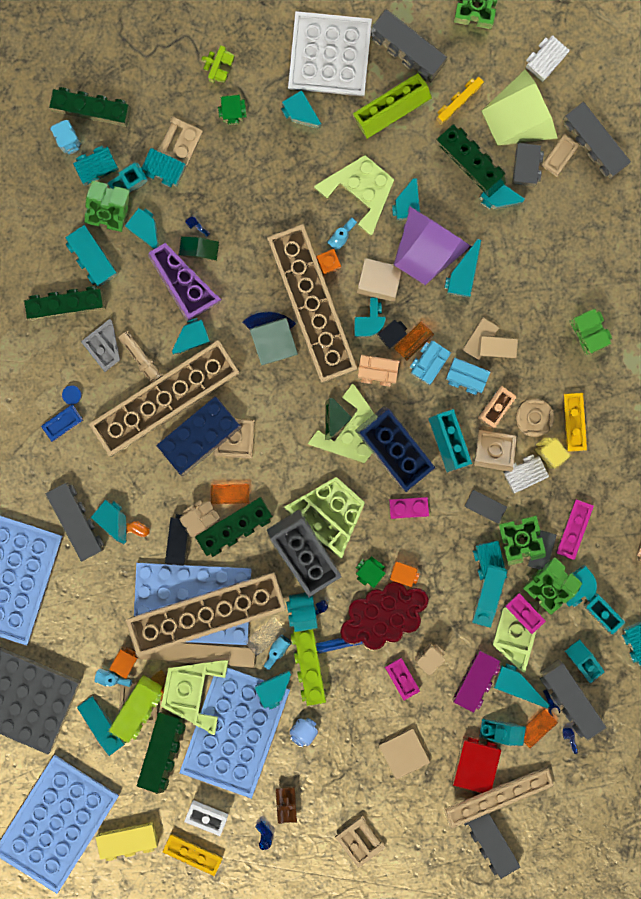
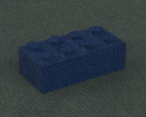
M215 396L156 446L181 476H185L242 427Z
M385 406L354 430L397 485L405 492L435 469V466L391 410Z

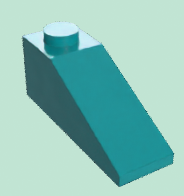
M477 239L450 274V278L446 277L444 289H447V294L470 298L481 245L480 239Z
M488 565L474 607L472 623L491 628L507 569Z
M506 663V666L501 665L500 671L493 683L495 689L547 709L549 708V704L519 671H516L517 667Z
M93 696L77 707L108 756L125 745L126 742L109 732L113 722Z

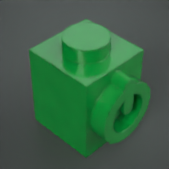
M240 95L221 97V106H218L219 118H223L224 123H228V125L239 124V121L247 118L245 99H241Z
M372 556L365 561L362 559L355 567L357 569L356 574L358 575L357 580L365 586L368 583L373 588L376 587L386 574L384 571L386 567Z

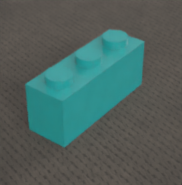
M85 225L65 237L68 241L66 243L67 248L71 253H76L78 256L76 261L82 269L86 268L89 273L87 278L92 285L96 284L100 287L118 275Z
M454 409L428 418L446 472L448 473L471 465L472 461Z

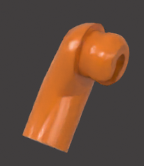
M138 521L126 524V534L132 532L139 537H145L149 534V528Z

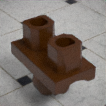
M295 787L276 788L278 824L297 823Z

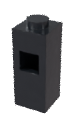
M175 514V517L170 518L165 564L185 565L189 533L186 530L187 527H184L180 521L181 517L184 516L182 514Z

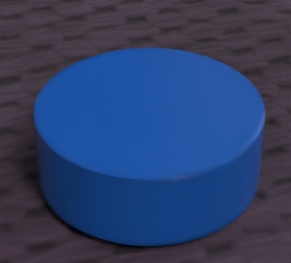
M67 386L62 392V398L65 403L75 405L80 402L82 393L76 386Z

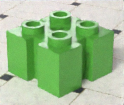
M460 0L462 3L458 2L454 23L469 25L470 21L477 22L476 27L492 29L496 9L491 7H495L498 0ZM475 2H479V5L481 6L476 8L473 6V4Z
M92 181L86 196L85 208L87 209L84 223L95 226L104 224L107 225V229L122 232L128 216L127 204L129 202L130 190L116 186L114 189L108 188L107 184Z
M593 309L569 321L585 355L612 344L610 341L612 339L610 331L608 329L604 330L601 324L604 322L600 311L597 312L596 309Z
M537 516L522 519V524L515 525L514 521L499 524L503 544L508 543V546H504L508 566L523 563V557L530 556L531 560L546 557L542 538L537 539V536L540 535ZM520 538L528 540L525 542V544L518 543L520 542Z
M556 557L550 560L543 569L538 570L532 575L523 588L534 599L538 597L542 601L540 605L550 615L558 610L563 602L566 603L573 598L583 584L572 573L568 575L564 571L566 567Z

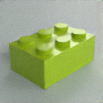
M142 675L112 723L109 732L127 743L130 742L131 738L135 740L143 726L141 722L145 724L153 710L151 706L156 707L163 694L160 692L162 686L147 676Z

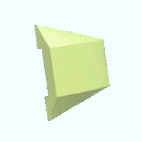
M526 69L481 111L497 146L558 139L548 108L535 81Z
M335 477L284 508L290 515L300 510L322 545L342 558L365 502Z

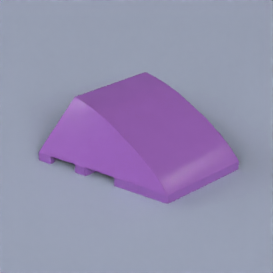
M409 206V213L406 224H404V232L399 243L394 266L426 285L471 246Z

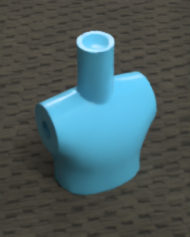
M351 217L343 227L338 228L327 243L338 251L347 242L349 231L355 226L357 221Z
M280 635L272 644L269 651L270 657L263 666L270 670L274 663L285 655L292 642L287 637Z
M101 668L96 672L94 680L96 683L106 687L116 684L131 687L132 684L131 679H125L113 671Z

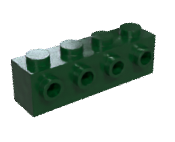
M59 87L58 90L53 89L49 106L52 112L124 127L128 125L131 110L125 100L115 99V101L107 100L108 97L96 95L95 98L83 91H78L77 94L71 93L70 89Z
M453 124L436 139L438 146L490 198L506 183L504 177L506 174L500 166L495 167L492 164L493 160L487 153L482 154L479 151V145L474 140L470 141L467 138V133L461 127L457 128Z
M97 286L86 287V291L78 292V289L67 290V294L59 295V292L47 293L48 297L41 298L40 295L28 296V300H24L26 318L30 321L105 309L103 290L97 289Z
M259 497L201 532L195 538L206 557L210 554L214 557L222 552L220 548L228 545V547H231L239 542L237 538L241 535L247 537L255 532L253 528L256 526L264 527L271 522L270 518L273 515L262 497Z
M158 712L136 787L156 794L163 793L169 785V772L173 770L175 764L173 759L175 753L180 748V735L184 733L186 727L184 718L167 712Z

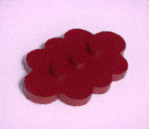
M398 582L387 584L384 590H371L367 594L366 599H356L350 604L348 609L350 619L344 622L341 627V638L344 642L352 645L362 642L367 649L373 651L380 650L386 642L397 643L401 640L404 633L410 634L418 630L421 624L419 613L426 609L429 601L428 595L420 588H412L407 591L405 586Z

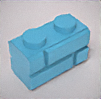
M64 120L50 128L58 146L64 153L70 155L79 150L81 143L68 120Z
M433 340L430 344L428 342L424 344L420 351L423 353L420 359L415 358L410 366L413 369L411 374L429 386L451 354L450 351Z
M453 358L445 380L449 381L448 385L455 388L463 386L467 388L466 392L477 395V393L483 392L490 371Z

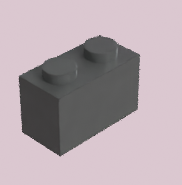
M517 144L512 184L536 186L537 181H541L542 170H539V162H543L544 151H541V145Z

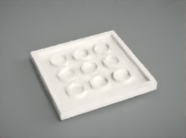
M295 11L288 89L364 96L372 19Z

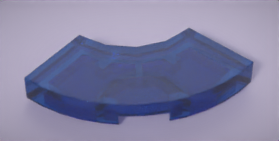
M260 312L245 319L243 324L250 330V328L283 319L287 316L276 312ZM287 317L290 329H292L296 323Z

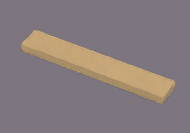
M181 643L140 656L139 659L197 664L229 660L228 666L254 668L256 648Z
M544 767L445 808L444 812L449 827L452 829L554 786L549 768Z

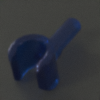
M189 217L185 220L190 229L196 226L207 237L210 235V232L202 227L195 217Z
M325 600L315 604L317 610H315L316 616L327 610L328 605Z
M543 690L549 704V714L553 716L551 713L553 708H557L560 714V708L553 702L548 690Z
M563 728V739H569L573 753L577 754L578 750L573 730L571 728Z

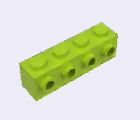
M417 73L354 112L353 116L358 127L368 139L429 101L432 97L428 85Z
M294 630V633H291L292 645L297 647L294 657L295 663L300 664L301 671H297L299 683L303 682L304 690H301L302 702L306 701L307 706L326 703L314 630L298 632Z

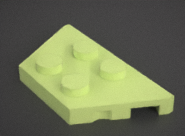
M542 601L529 602L541 615L543 607L540 603ZM503 607L492 645L522 672H525L537 630L531 634L506 607Z

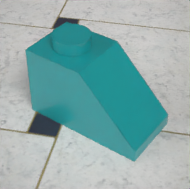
M302 90L282 102L283 108H281V111L286 119L290 118L292 122L314 128L321 127L320 120Z
M417 178L412 179L395 200V205H392V215L396 216L397 221L407 220L409 206L420 212Z
M503 185L490 198L484 192L479 198L482 200L481 204L488 209H491V207L499 209L521 205L525 198L506 185Z
M138 208L125 227L155 249L159 247L156 221L152 218L154 214L146 208L144 210Z
M198 318L187 321L188 325L183 326L172 349L173 355L210 343L203 320L198 321Z
M105 500L91 518L116 541L125 544L126 515L121 511L122 507L115 501L111 503Z
M580 639L565 650V653L590 684L605 673L593 654Z
M290 669L255 685L254 688L264 709L267 707L273 709L280 705L279 702L283 699L291 677Z

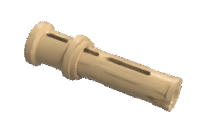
M129 331L124 332L118 337L137 362L139 371L143 372L149 380V385L164 376L153 365L154 361L148 359Z

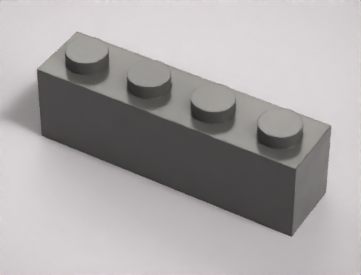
M584 101L563 118L565 121L564 126L568 131L574 132L577 136L575 139L581 147L585 146L589 151L587 153L589 158L593 162L597 161L600 165L599 170L605 177L608 176L611 179L631 163Z
M64 483L45 493L81 562L103 551V540L99 535L96 536L93 531L95 525L84 514L86 508L75 497L77 491L74 486Z
M489 813L464 823L465 826L469 825L472 829L470 835L474 842L479 841L482 846L479 850L484 859L489 858L492 863L489 867L494 876L498 874L500 879L521 868Z

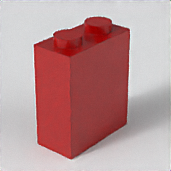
M468 736V739L463 738L452 780L453 786L480 793L491 790L502 751L500 747H497L498 744L487 741L486 744L481 743L478 738Z

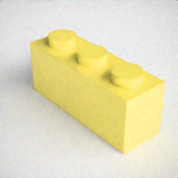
M543 438L536 444L537 448L534 450L548 468H556L570 457L556 438Z
M154 821L106 831L96 835L100 860L112 861L120 855L131 857L139 851L149 853L155 851L154 848L158 846Z

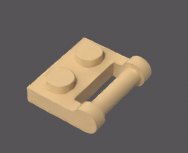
M171 117V124L161 146L157 147V151L188 166L203 131L175 117ZM177 127L182 128L181 134L173 151L170 152L167 150Z
M363 816L356 819L351 825L335 836L357 868L361 867L386 847L383 842H379L367 826ZM358 827L374 846L373 849L369 850L355 831Z

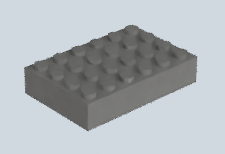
M0 647V735L49 755L81 681Z

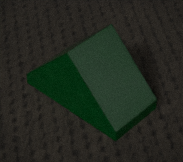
M181 236L179 256L217 261L219 242L201 237Z
M329 398L325 402V440H330L352 419L333 398Z

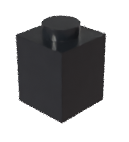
M394 320L380 331L377 336L390 350L407 335L405 332L407 328L401 321L397 322Z

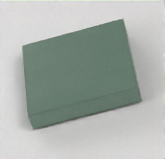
M287 317L250 328L261 366L298 355Z

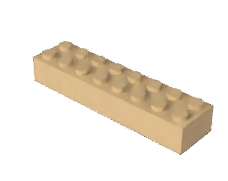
M302 224L267 237L320 382L324 383L356 371L355 361L304 225Z
M218 340L94 420L89 426L109 457H112L239 375L240 372Z
M274 571L127 618L126 623L137 657L284 611L286 606Z

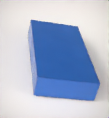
M70 405L41 427L50 441L53 442L81 423L83 419L74 405Z

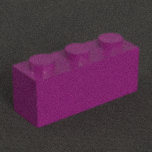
M478 649L452 701L473 713L476 709L479 710L484 701L481 699L484 692L488 693L492 686L490 681L493 675L497 676L500 671V660Z

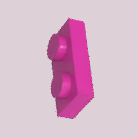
M428 497L389 500L390 519L429 516Z
M520 593L505 605L531 634L546 622Z
M402 658L385 666L403 700L420 692Z

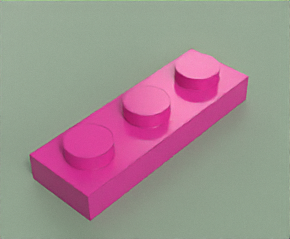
M575 499L556 554L575 560L594 507L593 505Z

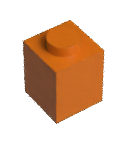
M334 249L316 256L323 276L341 269Z
M395 561L389 579L412 587L413 583L417 584L420 573H417L418 569L416 567Z
M122 647L109 670L126 679L138 659L137 655H135L136 651L129 647H126V649Z

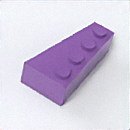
M166 243L148 253L149 259L186 321L195 318L221 302V299Z

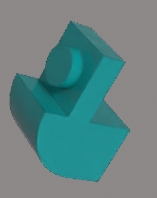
M133 163L118 172L119 176L107 184L111 189H114L116 186L132 192L146 184L148 179L139 163Z
M370 298V317H355L354 337H371L379 333L383 328L386 317H378V314H382V302H378V298Z
M582 565L572 573L583 584L576 595L565 603L568 607L579 605L583 601L582 597H585L590 602L596 594V579L588 567Z

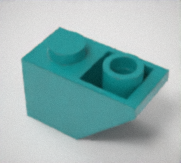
M482 719L479 738L508 746H523L526 727L509 722Z

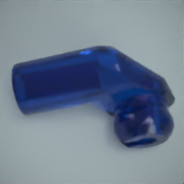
M261 820L256 824L255 828L261 834L259 848L265 851L272 845L273 833Z

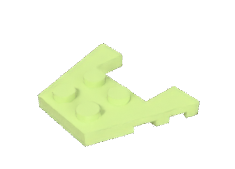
M364 155L321 181L314 188L326 199L329 198L340 184L370 209L358 226L371 236L394 179Z
M352 384L342 397L358 409L335 441L331 439L325 440V434L317 430L308 444L365 463L372 452L354 430L374 415V412L356 386Z
M229 660L169 667L161 706L208 731V733L215 735L218 717L199 713L205 675L225 678Z

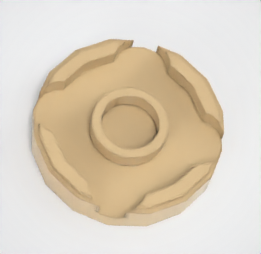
M527 400L517 410L516 424L520 431L527 436H543L553 426L554 413L551 407L543 400Z

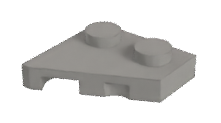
M111 319L81 341L104 372L120 361Z

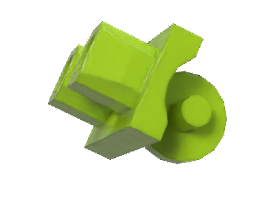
M220 45L215 60H213L215 53L212 51L209 52L208 57L202 56L201 61L205 63L204 70L209 71L210 66H212L208 76L209 81L212 83L215 81L226 82L228 72L220 69L221 64L224 63L232 66L235 55L226 51V47Z

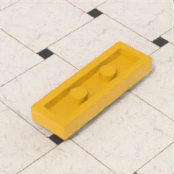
M480 77L476 80L472 78L465 85L466 89L462 93L457 92L451 98L453 102L448 107L444 105L437 112L439 116L436 120L441 125L444 124L483 86L484 81Z
M583 393L563 394L567 452L587 450Z
M170 834L163 849V853L212 876H215L223 857L173 834Z

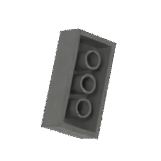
M387 9L372 26V40L379 46L384 45L387 48V52L394 58L398 56L403 60L402 64L410 70L413 68L417 71L425 82L427 80L432 82L445 65L447 56Z
M300 510L266 529L271 542L308 597L342 577L338 567Z
M559 659L540 671L542 675L540 680L548 690L551 689L553 691L550 695L558 706L562 705L564 707L561 711L569 722H574L572 727L580 738L585 737L588 741L607 728Z

